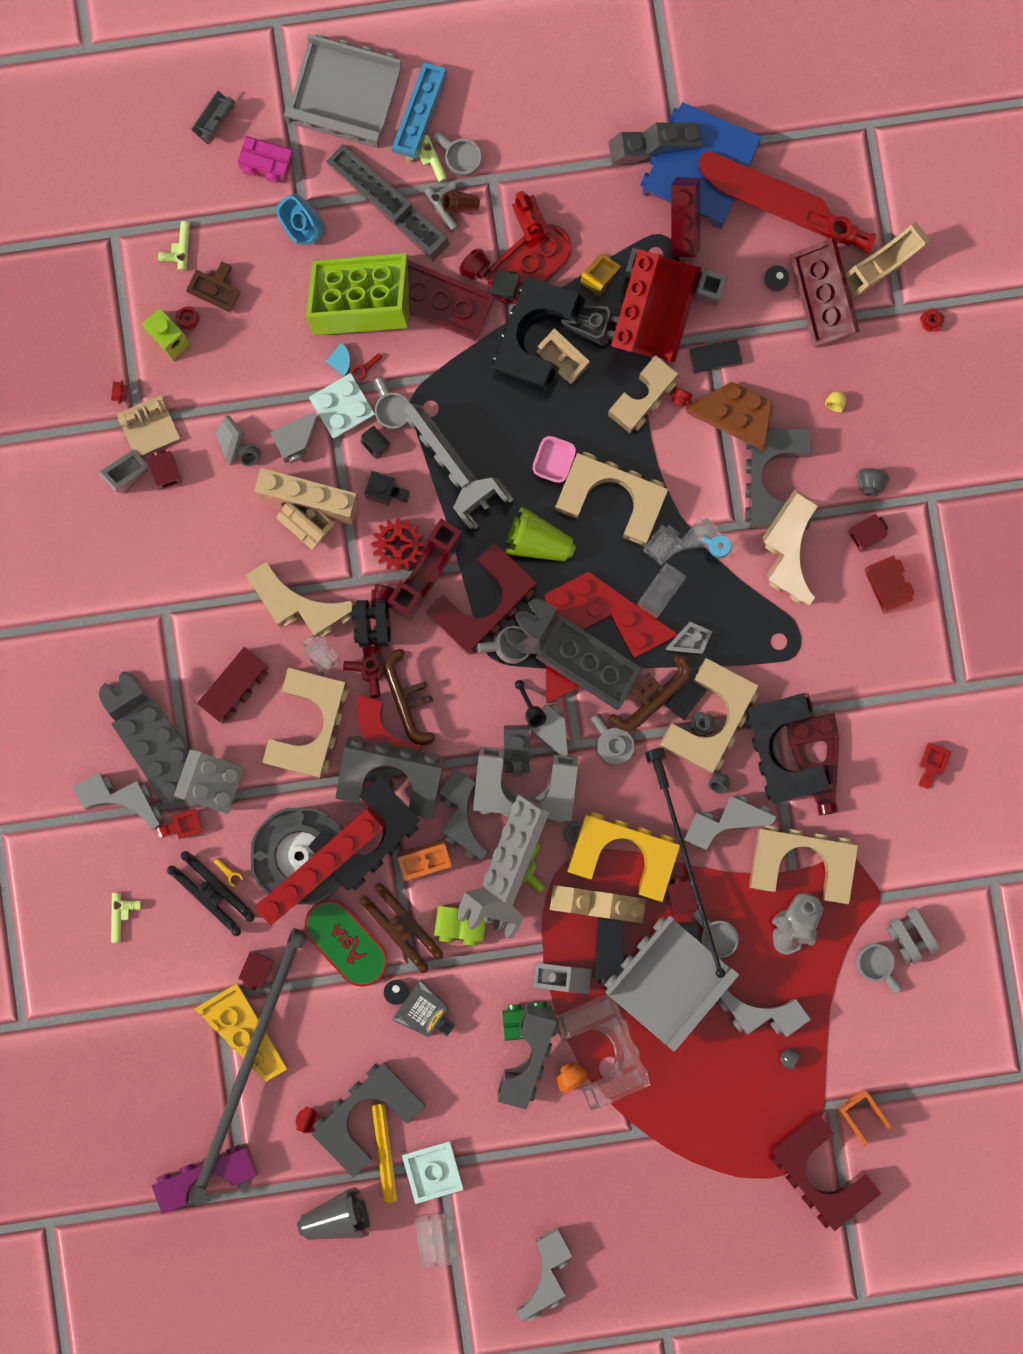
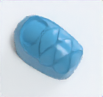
M292 194L286 196L276 208L277 216L288 236L296 244L309 245L320 241L325 234V226L316 210L310 206L307 200L303 199L299 194Z

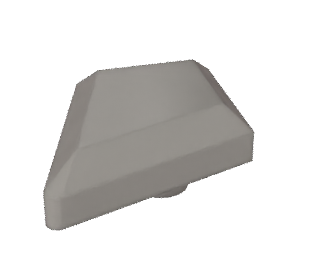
M229 415L223 419L215 434L227 464L233 465L243 433Z
M689 622L666 647V650L703 654L712 631Z

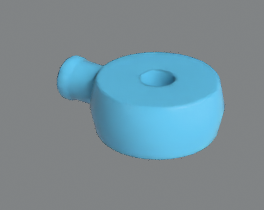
M704 535L701 541L708 545L709 552L716 558L726 557L732 549L730 540L724 535H716L713 538ZM721 544L723 548L719 549L717 545Z

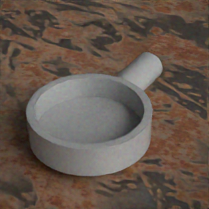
M436 132L433 139L446 149V165L453 174L465 177L474 174L479 169L481 151L475 142L469 139H457L451 142L442 133Z
M383 376L376 378L374 381L381 395L375 405V416L378 423L388 430L403 428L408 423L405 419L407 414L403 409L410 404L409 401L399 393H390Z
M509 626L503 629L496 636L495 642L478 643L477 645L479 653L496 651L503 661L510 664L520 663L530 655L521 653L505 639V630H516L519 633H523L518 626Z
M599 714L591 718V721L601 733L597 743V750L601 759L611 765H620L628 761L634 752L632 736L627 731L620 730L619 728L609 729Z
M697 909L691 916L704 929L701 934V944L711 951L699 909ZM707 919L718 958L730 956L736 950L739 942L736 929L728 922L714 921L711 923Z
M876 943L865 945L860 949L856 956V968L860 975L871 981L884 980L895 994L898 993L903 987L891 974L894 968V957L887 947Z

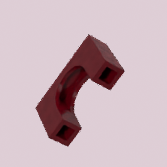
M443 519L439 520L428 537V545L416 567L404 583L402 581L399 582L388 599L387 603L391 610L408 621L412 620L462 542V531Z
M495 542L477 559V562L498 582L501 588L502 600L496 611L484 618L468 617L444 595L426 611V615L467 655L471 652L476 654L478 652V643H484L483 640L489 634L494 636L502 627L500 622L506 616L509 619L514 616L519 610L517 605L523 599L527 602L536 593L534 588L537 583Z
M814 1112L769 1149L773 1153L770 1159L778 1169L784 1167L789 1174L785 1178L794 1189L799 1186L804 1193L801 1196L803 1201L810 1209L814 1206L820 1213L817 1218L825 1228L830 1226L836 1231L878 1197L881 1192L863 1171L835 1191L824 1192L811 1186L806 1176L807 1160L816 1148L834 1135L817 1112Z

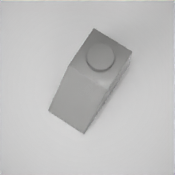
M315 411L270 432L284 462L290 461V463H294L304 457L303 454L309 448L318 422Z
M545 704L542 710L547 717L546 722L537 728H532L528 725L529 730L558 755L567 756L565 719L561 717L564 713L554 704L551 706Z
M536 963L533 988L589 994L592 969Z

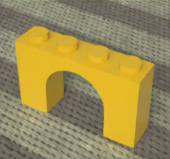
M591 812L590 816L584 815L566 872L592 879L599 854L603 847L612 840L627 839L640 848L645 862L636 894L663 902L680 845L674 843L675 838L662 834L660 838L651 836L652 831L640 827L637 828V831L628 829V823L615 819L613 823L604 821L605 816Z

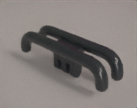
M183 851L180 855L181 859L188 863L206 882L204 881L198 887L173 865L167 868V873L175 878L211 912L233 936H239L241 928L218 905L226 899L248 922L254 921L255 914L195 856L188 851Z

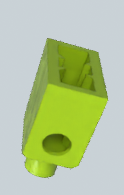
M160 308L142 323V328L173 361L191 346L184 333ZM177 340H179V342H178L174 347H172V345H173Z

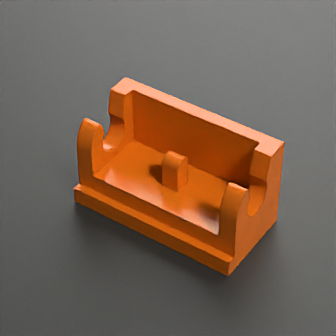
M444 839L397 852L404 881L452 867Z

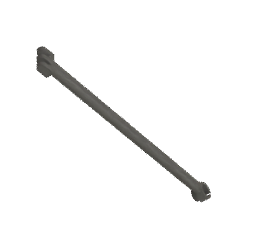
M293 928L289 935L286 949L196 1185H193L189 1200L196 1206L202 1204L206 1195V1187L298 948L302 949L306 943L307 935L302 930Z

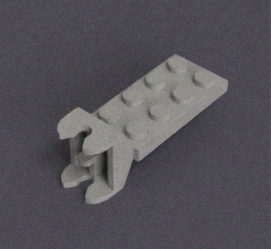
M410 403L403 409L407 414L405 419L412 428L417 427L421 435L419 437L424 445L428 448L431 446L435 451L434 458L439 465L447 467L451 473L448 476L453 484L457 487L461 486L462 490L453 508L470 529L479 527L471 512L480 505L487 510L490 507L487 500L494 494L498 493L505 502L513 500L512 495L500 478L476 479L422 405Z
M518 795L511 807L510 816L502 830L498 847L493 853L489 870L485 873L482 885L484 888L464 892L458 910V920L464 922L471 911L468 920V928L475 929L484 916V922L492 923L493 919H495L494 928L497 931H500L507 922L505 937L512 938L521 924L523 916L513 904L549 815L548 811L525 796Z

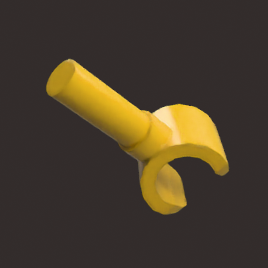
M219 858L215 859L214 863L228 877L229 884L232 887H237L231 882V877L238 875L243 880L241 873L233 872Z

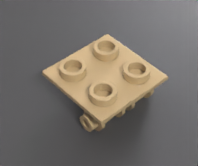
M162 395L117 414L118 421L124 430L131 449L135 450L139 456L180 439Z

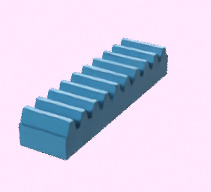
M423 62L392 146L393 153L414 159L418 158L419 149L421 150L422 141L425 140V132L428 131V124L431 123V116L434 115L435 106L437 107L438 98L441 96V89L444 88V81L447 80L446 68Z

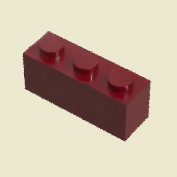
M676 177L671 185V256L696 257L700 250V178Z
M243 647L197 704L221 724L224 721L229 722L237 713V710H235L240 702L245 703L252 695V687L256 683L260 685L268 676L267 669L269 667L246 647Z

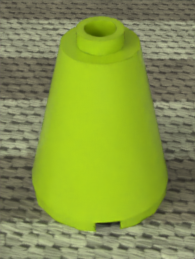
M520 508L519 512L522 515L520 518L515 517L506 543L510 544V549L505 548L507 554L564 562L567 558H572L576 545L573 544V538L529 509Z

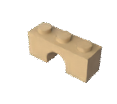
M655 355L639 376V379L648 387V395L643 399L637 400L624 392L611 407L608 416L629 433L634 429L638 431L647 421L644 418L650 410L655 412L660 406L662 395L665 392L670 394L676 387L678 382L675 380L678 373Z

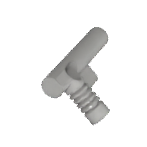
M451 182L438 192H435L433 187L427 188L424 193L451 231L457 229L459 225L449 212L444 211L442 206L444 193L450 190L457 191L455 184ZM438 196L439 199L435 202L432 197Z

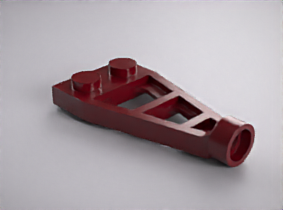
M835 713L815 716L786 725L790 748L801 771L828 764L834 788L812 794L817 804L819 816L838 813L836 785L839 733ZM823 741L827 745L826 759L822 763H812L805 752V745L807 743ZM824 800H829V801H830L829 804H823V805H822V802H823Z

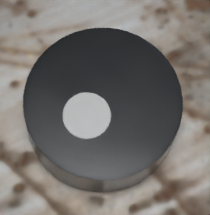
M782 266L769 268L764 277L765 285L772 291L783 290L789 282L788 271Z
M392 980L384 988L385 999L393 1005L403 1003L409 994L407 985L401 980Z

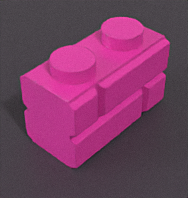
M246 136L238 159V165L242 172L249 176H256L257 173L264 175L266 180L273 183H279V180L286 182L294 158L293 149Z

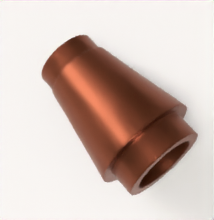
M450 190L444 193L442 206L445 212L457 214L478 210L480 199L478 195Z

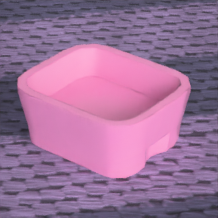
M545 437L540 443L533 463L534 473L553 482L561 483L565 481L575 457L576 449L574 445L556 437Z

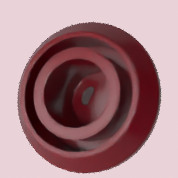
M476 248L472 250L463 260L459 267L462 276L473 280L478 278L482 280L489 273L490 268L488 266L490 261L483 249Z

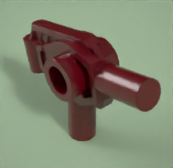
M372 640L370 648H363L362 662L344 661L343 670L361 672L362 679L369 682L371 698H379L381 696L379 680L385 674L382 649L378 646V643Z

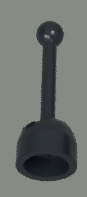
M517 680L515 688L520 690L528 706L525 713L528 725L532 728L542 726L547 719L541 707L532 705L524 689V682Z

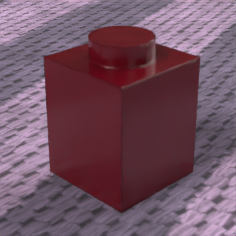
M159 450L152 453V457L147 458L159 490L182 482L171 451Z
M875 513L851 527L847 532L859 552L884 539L888 535L886 531L888 526L882 517L878 518Z
M685 877L671 879V885L667 886V893L672 915L697 910L698 906L691 882L686 881Z
M250 951L238 978L243 981L242 986L256 991L257 987L262 989L275 960Z

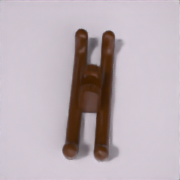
M397 649L390 653L385 661L386 679L409 739L419 745L430 744L435 739L434 733H420L416 728L410 709L432 702V696H424L418 700L407 702L405 696L424 690L428 685L424 681L402 689L395 664L403 660L405 651Z

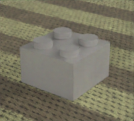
M190 749L174 796L228 814L244 767Z

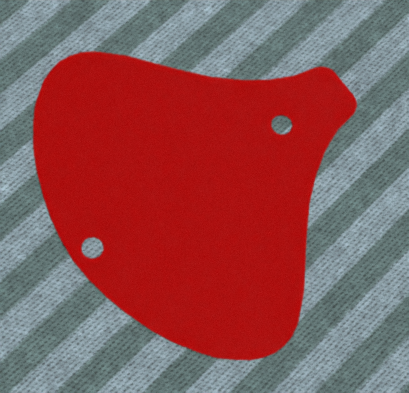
M602 849L592 879L566 872L569 860L564 862L549 885L543 908L544 964L592 969L589 994L550 990L566 1039L581 1067L588 1071V1078L591 1083L628 1121L667 1149L693 1163L739 1178H774L788 1174L784 1167L778 1169L770 1159L773 1153L769 1149L814 1112H817L821 1117L823 1116L829 1014L835 984L846 951L855 934L880 902V891L877 885L857 859L849 904L822 900L826 873L823 861L811 867L789 872H779L775 892L749 888L750 873L723 872L691 865L706 918L711 923L714 921L728 922L738 933L739 942L736 950L728 957L719 958L729 968H732L739 974L727 990L744 1004L758 1008L776 1007L796 999L811 1020L788 1037H785L782 1033L779 1036L770 1025L773 1021L771 1018L747 1035L744 1031L738 1032L731 1022L734 1019L729 1010L724 1012L716 1002L674 1052L605 993L607 987L599 984V979H594L597 919H615L550 910L553 885L646 899L643 924L623 921L621 948L624 959L629 955L634 957L640 950L637 948V945L645 936L650 938L656 930L653 926L662 916L665 919L671 916L678 924L697 925V940L701 943V934L704 929L691 916L696 910L672 915L667 889L663 902L636 894L645 865L644 856L641 853ZM675 862L668 885H671V879L685 877L686 881H690L686 865ZM798 893L811 894L818 898L824 906V911L816 928L817 939L814 946L803 944L799 951L792 954L784 955L779 953L773 944L772 935L777 927L773 925L772 920L775 915L788 908ZM786 1049H793L801 1053L792 1071L785 1068L780 1061L781 1053ZM606 1057L616 1058L621 1065L620 1074L613 1079L604 1078L599 1071L600 1062Z

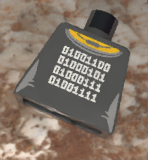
M421 980L418 981L392 1019L427 1037L430 1036L434 1028L447 1037L455 1026L454 1023L443 1016L449 1007Z

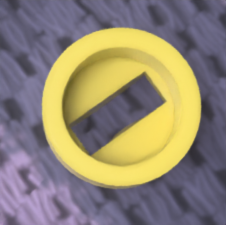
M832 392L825 401V405L832 411L842 412L846 405V397L842 392Z

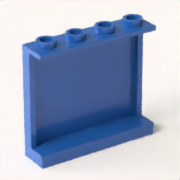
M682 102L679 109L674 108L669 121L676 123H699L702 147L654 155L650 162L653 168L650 174L647 172L644 174L640 186L644 187L642 195L646 196L649 193L671 203V185L676 177L700 178V216L713 221L712 226L722 229L735 198L719 192L708 183L698 166L699 160L703 153L709 151L749 167L762 136Z

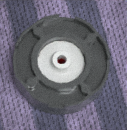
M285 808L272 814L257 829L251 842V870L258 885L267 894L312 857V854L305 848L325 829L334 837L342 830L341 826L332 817L314 808ZM299 852L304 854V858L301 861L297 859ZM330 874L296 905H314L332 896L341 885Z

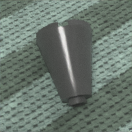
M356 1187L350 1188L301 1215L300 1221L297 1224L300 1235L304 1236L307 1240L363 1238L368 1236L369 1232H365L366 1228H370L365 1201H359L357 1196L361 1192Z

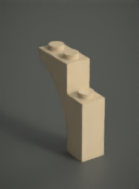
M794 489L762 537L766 543V549L776 555L778 552L781 553L766 576L770 581L769 585L779 592L784 589L791 594L789 598L796 603L802 605L804 602L810 606L815 597L806 585L802 575L800 545L805 527L818 505L815 501Z
M267 562L246 574V577L279 627L281 625L285 627L291 625L297 620L296 616L300 614L315 638L318 636L324 638L334 631L332 627L341 622L344 625L352 620L353 604L351 601L321 603L306 599L286 587L276 577Z

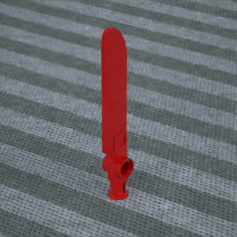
M707 151L703 153L699 160L698 166L702 175L719 192L826 237L827 240L831 238L836 239L837 244L853 245L863 249L866 254L870 252L876 239V234H869L858 229V226L845 216L836 217L831 215L822 198L714 152ZM834 226L841 227L843 234L836 233Z

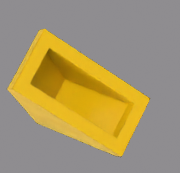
M601 253L583 272L580 284L601 297L621 266Z

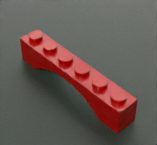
M369 805L302 866L261 899L254 908L272 926L379 833L386 823Z

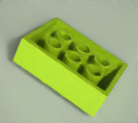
M407 253L313 260L306 313L312 334L326 335L408 328L409 280Z

